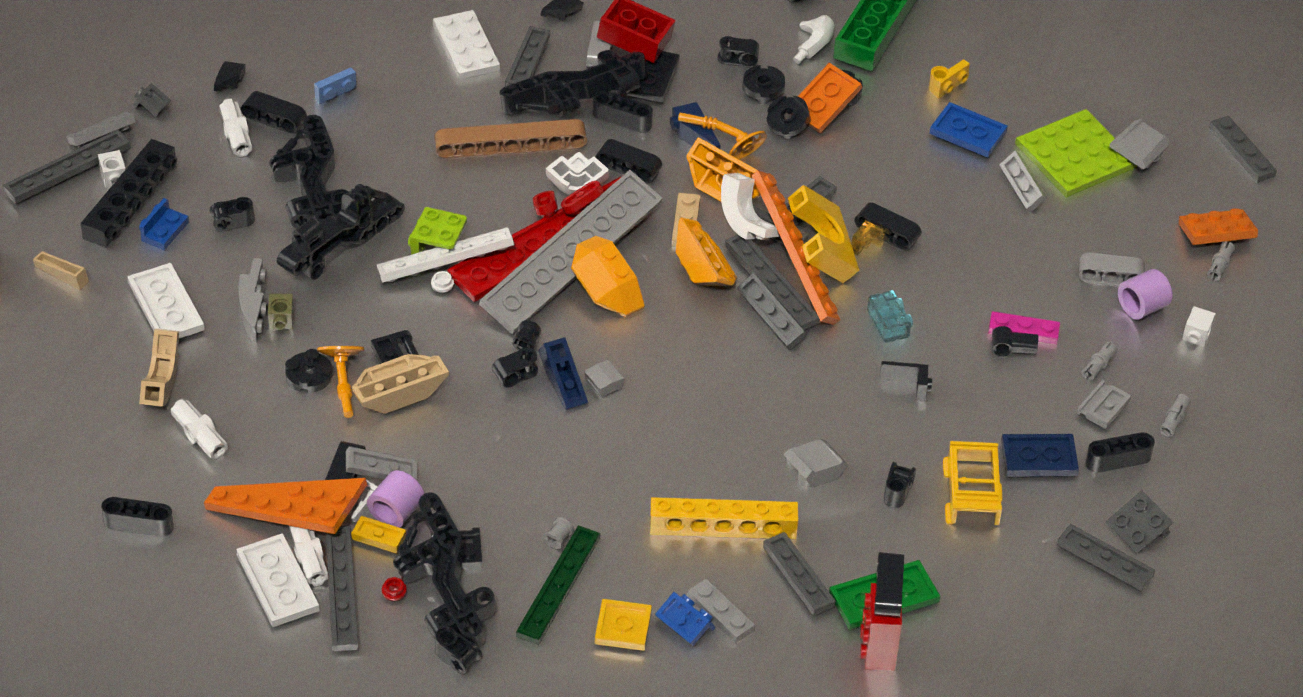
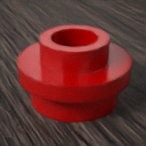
M388 578L382 585V595L387 600L398 601L406 595V585L400 578Z

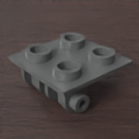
M1142 490L1106 521L1136 554L1141 552L1158 536L1166 538L1170 534L1169 526L1174 523Z

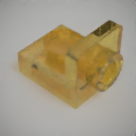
M865 221L852 237L851 245L854 254L858 256L870 244L881 247L884 242L885 230Z

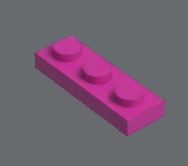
M992 311L988 334H992L993 329L996 327L1006 326L1015 333L1038 334V342L1057 345L1060 322Z

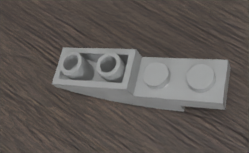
M253 258L250 274H240L238 284L241 320L252 342H257L259 333H263L264 320L262 318L267 316L268 303L264 302L263 285H261L262 282H266L267 269L263 268V259Z

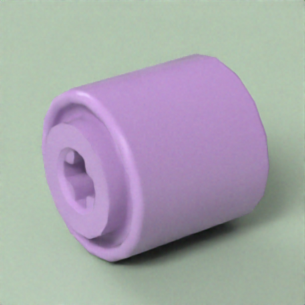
M1157 269L1143 272L1120 283L1118 287L1119 302L1126 314L1133 319L1139 320L1170 305L1172 301L1171 285L1165 275Z
M399 470L391 471L369 496L367 507L376 520L401 528L418 508L419 499L424 494V491L419 482L410 474Z

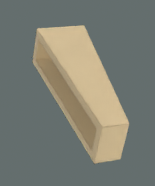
M43 251L33 259L35 267L78 290H81L89 282L84 267Z

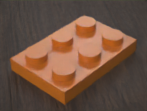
M828 63L798 96L806 102L809 108L811 122L808 126L821 134L863 88L862 84L836 66Z
M1234 208L1230 211H1210L1203 214L1190 213L1185 216H1179V225L1193 245L1258 237V229L1243 209Z

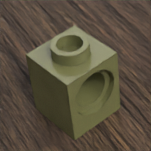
M269 293V330H292L294 314L293 294Z

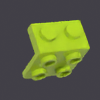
M425 207L408 239L411 255L423 252L427 244L453 249L467 223V217L461 214Z

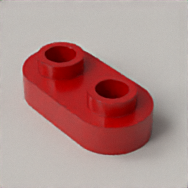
M591 181L567 196L561 202V207L566 214L575 215L584 206L596 200L603 193L604 189L599 181Z
M544 191L533 197V205L537 215H542L545 218L555 214L558 205L554 191Z

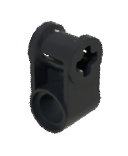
M725 36L720 39L719 45L721 50L717 56L720 63L744 67H753L757 64L759 55V44L757 41Z
M248 197L216 202L210 207V214L214 218V228L220 232L248 227L255 221L253 202Z
M522 348L517 352L497 359L492 365V371L504 387H513L517 383L537 375L538 366L535 363L537 353L532 348Z
M892 462L884 493V502L887 506L892 508L903 506L915 479V467L909 469L897 465V462Z
M442 627L436 632V656L449 664L459 674H465L468 671V667L474 661H479L482 658V652L478 646L464 638L453 628Z

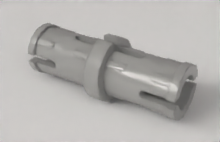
M1228 241L1222 242L1218 253L1213 256L1212 265L1207 272V277L1210 280L1217 274L1214 281H1219L1224 269L1228 268L1230 257L1235 250V246L1231 242H1229L1227 248L1225 247Z
M1109 341L1105 342L1103 347L1091 356L1090 362L1082 369V376L1085 379L1088 378L1089 381L1094 380L1100 370H1104L1108 366V361L1117 353L1116 345L1114 343L1110 345Z
M1178 394L1172 407L1166 411V418L1159 429L1160 433L1165 437H1172L1178 424L1184 420V413L1191 402L1187 395Z

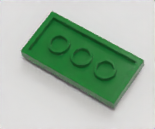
M920 560L904 564L902 614L939 603L941 596ZM877 573L829 587V593L835 599V605L849 630L861 627L865 593H870L871 583H876Z

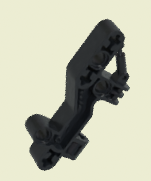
M604 50L597 55L598 65L583 71H548L508 85L499 92L503 112L510 115L529 109V111L547 112L549 115L558 113L563 117L566 115V112L572 113L573 109L576 111L581 110L579 99H591L598 91L610 92L614 90L618 95H622L640 88V80L648 75L645 55L642 52H632L620 57L613 50Z
M318 115L305 117L303 120L304 129L297 130L296 136L291 138L282 149H278L277 155H274L269 161L274 178L277 181L300 180L302 197L288 201L285 206L291 225L294 228L300 227L309 219H314L320 223L328 216H336L342 207V196L345 193H349L345 189L328 192L325 189V185L335 169L334 148L323 119ZM298 139L305 140L306 148L293 150L297 145Z
M357 184L354 189H351L349 193H345L342 196V207L336 216H328L320 223L314 219H309L292 232V243L279 253L276 262L294 276H299L303 273L310 279L316 280L324 272L325 256L342 244H364L400 218L404 212L405 205L387 192Z
M425 493L418 502L420 512L414 514L413 525L408 528L402 544L398 547L400 555L394 559L393 565L398 569L397 571L404 583H411L425 576L432 575L436 594L443 604L430 611L424 618L434 639L436 632L440 628L451 627L480 648L486 641L481 622L492 617L497 612L494 593L488 587H479L465 594L459 583L465 554L461 534L440 497L435 493ZM430 508H433L436 512L432 514ZM425 521L433 537L411 548L418 532L416 529L418 523ZM450 539H451V541H452V543H453L452 546H451V544L448 543V541H449ZM483 601H489L487 604H480ZM472 627L474 634H472L468 630V628Z

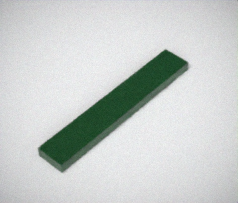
M577 526L516 631L517 638L536 645L541 643L599 542V532Z

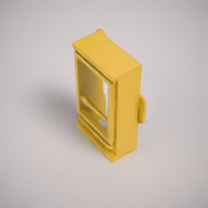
M950 441L948 457L943 458V475L949 478L950 503L945 504L946 523L949 525L956 523L958 511L992 512L994 513V525H999L1002 512V485L999 477L998 443ZM957 461L991 462L992 479L958 478ZM958 482L962 484H992V492L958 490Z

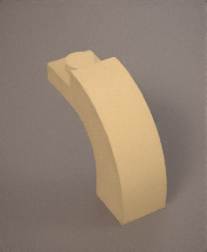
M154 329L151 364L147 377L141 380L139 404L163 407L168 403L178 369L179 331Z

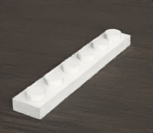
M507 227L458 241L453 249L437 247L377 264V269L382 283L394 282L404 276H414L425 270L439 269L446 264L460 263L467 258L481 257L495 250H505L509 246H513L514 242Z

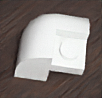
M578 152L569 160L563 155L546 168V176L560 191L569 196L591 181H599L603 185L609 179V169L594 156L588 160Z

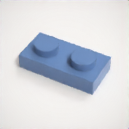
M350 67L314 83L315 100L321 104L357 88L356 72L353 68Z

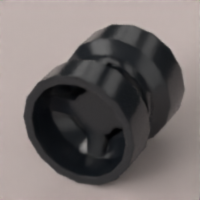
M530 320L522 321L512 340L513 346L518 351L522 348L534 349L536 340L541 334L540 326Z

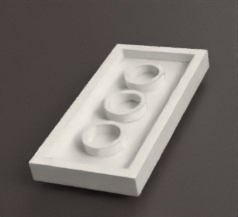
M473 10L433 19V26L459 80L500 71V64Z
M171 263L127 276L128 283L153 331L156 328L179 331V338L204 331V323Z
M283 533L236 549L237 557L272 628L320 611L319 604Z

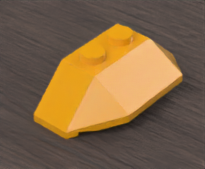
M699 137L687 154L695 188L720 202L724 174L740 173L752 178V175L758 171ZM755 182L752 192V200L758 198L761 195Z
M681 217L678 224L676 254L680 259L681 265L689 274L690 280L696 285L701 284L710 287L732 286L737 276L718 245L708 233L702 230V226L698 221Z
M594 236L577 244L571 269L596 305L617 312L623 317H627L645 307L637 276L612 241Z

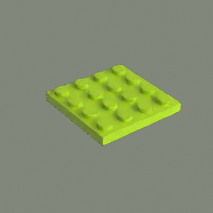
M1087 109L1016 137L1015 145L1066 198L1137 168L1136 164L1110 148V143L1115 138Z

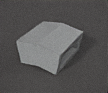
M609 360L597 363L584 371L586 381L601 398L622 389L624 377Z

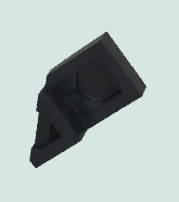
M553 0L541 10L540 15L547 17L552 14L559 20L564 21L566 13L570 14L582 10L584 2L580 0Z
M224 61L216 77L214 91H221V87L237 88V80H240L245 73L246 64Z

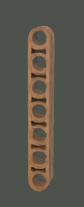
M579 119L446 128L438 130L434 135L437 155L442 158L578 149L587 144L585 125Z

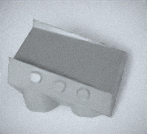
M1143 118L1133 121L1110 143V148L1140 168L1145 169L1150 167L1152 162H1157L1160 159L1164 150L1169 146L1168 135L1164 136L1143 122Z
M822 439L790 448L783 454L787 458L789 467L798 471L797 480L804 487H817L838 480L849 466L826 440Z

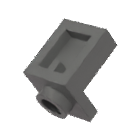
M151 83L146 89L141 87L134 95L136 100L133 107L137 108L141 104L156 117L169 105L171 99Z

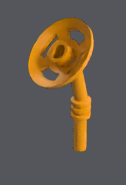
M679 113L678 121L700 125L704 129L706 127L709 130L712 128L714 131L718 129L736 137L737 143L732 147L729 155L738 160L756 151L767 138L765 131L747 134V132L719 121L716 117L713 119V117L710 116L708 118L706 115L705 117Z
M318 347V352L334 357L338 375V398L342 402L344 416L351 418L353 416L351 404L352 391L351 385L347 380L346 362H348L349 356L364 351V347Z

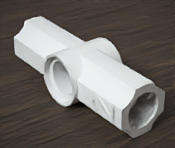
M226 99L219 105L225 137L229 139L233 153L239 157H245L252 151L246 117L242 116L238 102Z
M180 399L175 402V405L171 408V415L183 427L188 440L192 444L197 443L210 458H215L216 460L221 458L228 450V444L216 432L209 416L206 414L201 415L189 400Z
M289 526L294 541L295 556L298 564L302 565L308 584L313 586L322 585L328 580V572L323 560V551L319 538L315 537L314 530Z

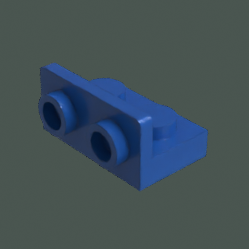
M163 198L159 204L154 206L147 218L141 221L139 226L141 241L165 251L189 223V216L170 209L168 199Z
M673 592L655 613V616L694 646L708 628L712 631L716 628L711 622L713 617L702 608L700 611L696 610L693 607L695 603L685 594L680 597Z

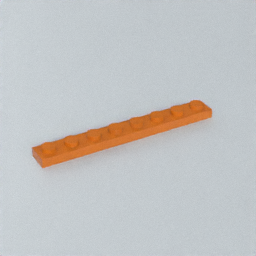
M756 171L752 178L755 179V184L820 321L835 325L840 321L837 314L838 309L828 295L829 290L819 276V269L806 261L802 248L804 245L802 233L795 226L794 217L785 205V198L776 186V179L770 173Z

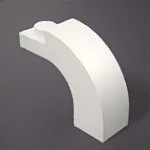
M740 173L724 174L721 186V202L725 217L731 228L746 240L757 238L769 240L772 237H779L776 226L762 220L753 208L752 192L755 179Z

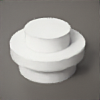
M440 271L434 274L431 279V286L437 292H448L453 288L454 280L448 272Z

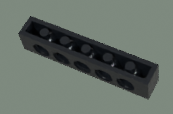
M151 139L81 222L82 238L107 248L111 241L117 238L121 229L128 225L130 218L135 212L141 209L145 200L152 196L154 189L159 183L161 184L164 181L168 172L175 168L177 164L175 147Z

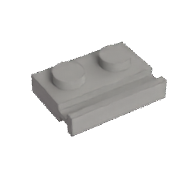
M1102 380L1080 404L1077 414H1083L1086 416V419L1107 429L1128 405L1131 395L1113 385L1108 386Z

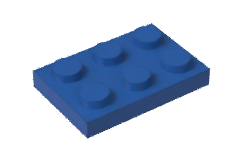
M949 102L930 127L929 134L988 158L1006 134L1008 126Z

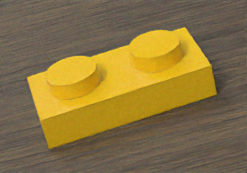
M360 516L351 532V539L397 554L398 547L402 544L406 535V530Z

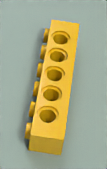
M651 497L650 535L769 539L785 532L790 539H796L798 502Z

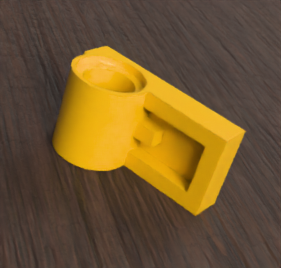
M963 59L950 69L943 66L933 67L930 73L929 91L937 98H941L958 85L965 83L969 77L970 63Z

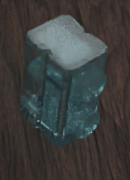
M893 290L868 297L867 311L885 343L893 342L896 339H905L910 336V330L913 327L912 317L910 314L905 313L903 300L897 298Z

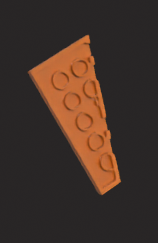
M366 478L215 486L204 501V506L206 510L336 534L366 488L367 482Z

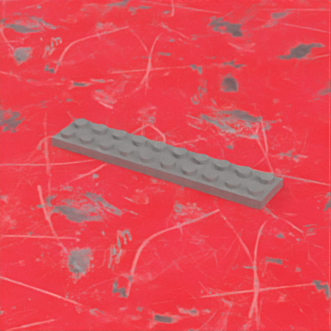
M629 170L480 300L479 305L511 334L515 333L522 321L532 318L577 278L571 269L577 244L594 236L610 240L615 244L662 202L663 198Z

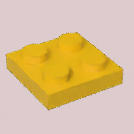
M602 599L595 634V644L645 651L652 605Z

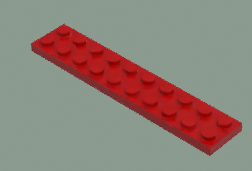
M622 176L602 186L604 189L603 193ZM590 202L589 204H587L586 206H584L583 209H582L579 213H581V212H582L587 206H589L592 202ZM563 208L555 211L554 215L542 218L512 234L513 246H509L501 251L488 252L481 257L467 258L447 269V272L451 275L454 283L473 302H476L496 287L579 213L575 215L566 214Z

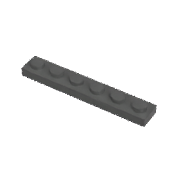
M116 130L3 184V190L17 204L99 164L98 154L118 150L122 153L130 149V141L119 130Z
M735 235L725 240V247L750 275L754 273L803 330L820 323L817 313L751 239L746 240L739 235Z
M340 526L336 534L326 533L333 652L358 650L350 526Z

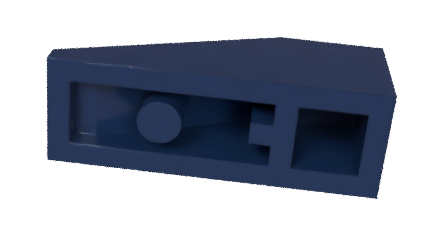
M697 102L672 108L670 126L672 130L677 132L680 139L693 146L699 137L719 149L721 148L712 128L710 130L707 127L704 129L700 125L678 121L680 112L705 117Z
M566 338L543 343L538 352L545 372L565 410L588 404Z

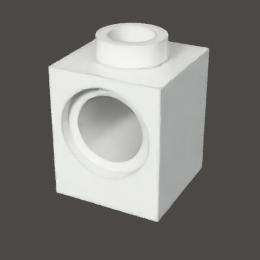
M120 150L98 154L100 172L105 188H110L126 170Z
M1193 306L1185 325L1182 340L1204 347L1212 330L1216 313Z

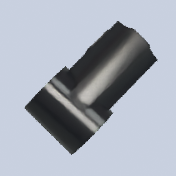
M999 326L993 329L992 352L994 355L1006 357L1012 354V352L1037 354L1038 334L1015 333L1006 326Z

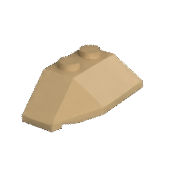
M407 354L365 369L353 385L352 390L363 407L386 414L429 398L448 377L449 371L439 356L429 357Z

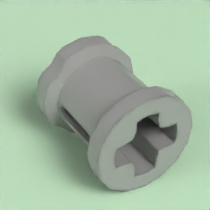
M557 517L551 530L544 533L543 540L549 547L559 550L562 548L565 538L574 532V526L569 520Z

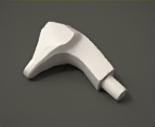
M827 15L800 23L799 27L810 33L811 37L798 47L799 52L793 58L796 64H800L805 57L808 59L813 57L832 39L835 24Z

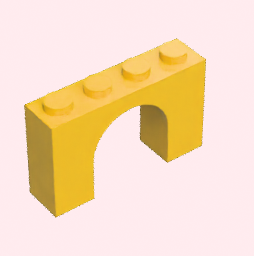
M801 186L788 197L792 214L810 224L818 232L802 246L806 261L841 283H845L860 270L840 207L807 186Z

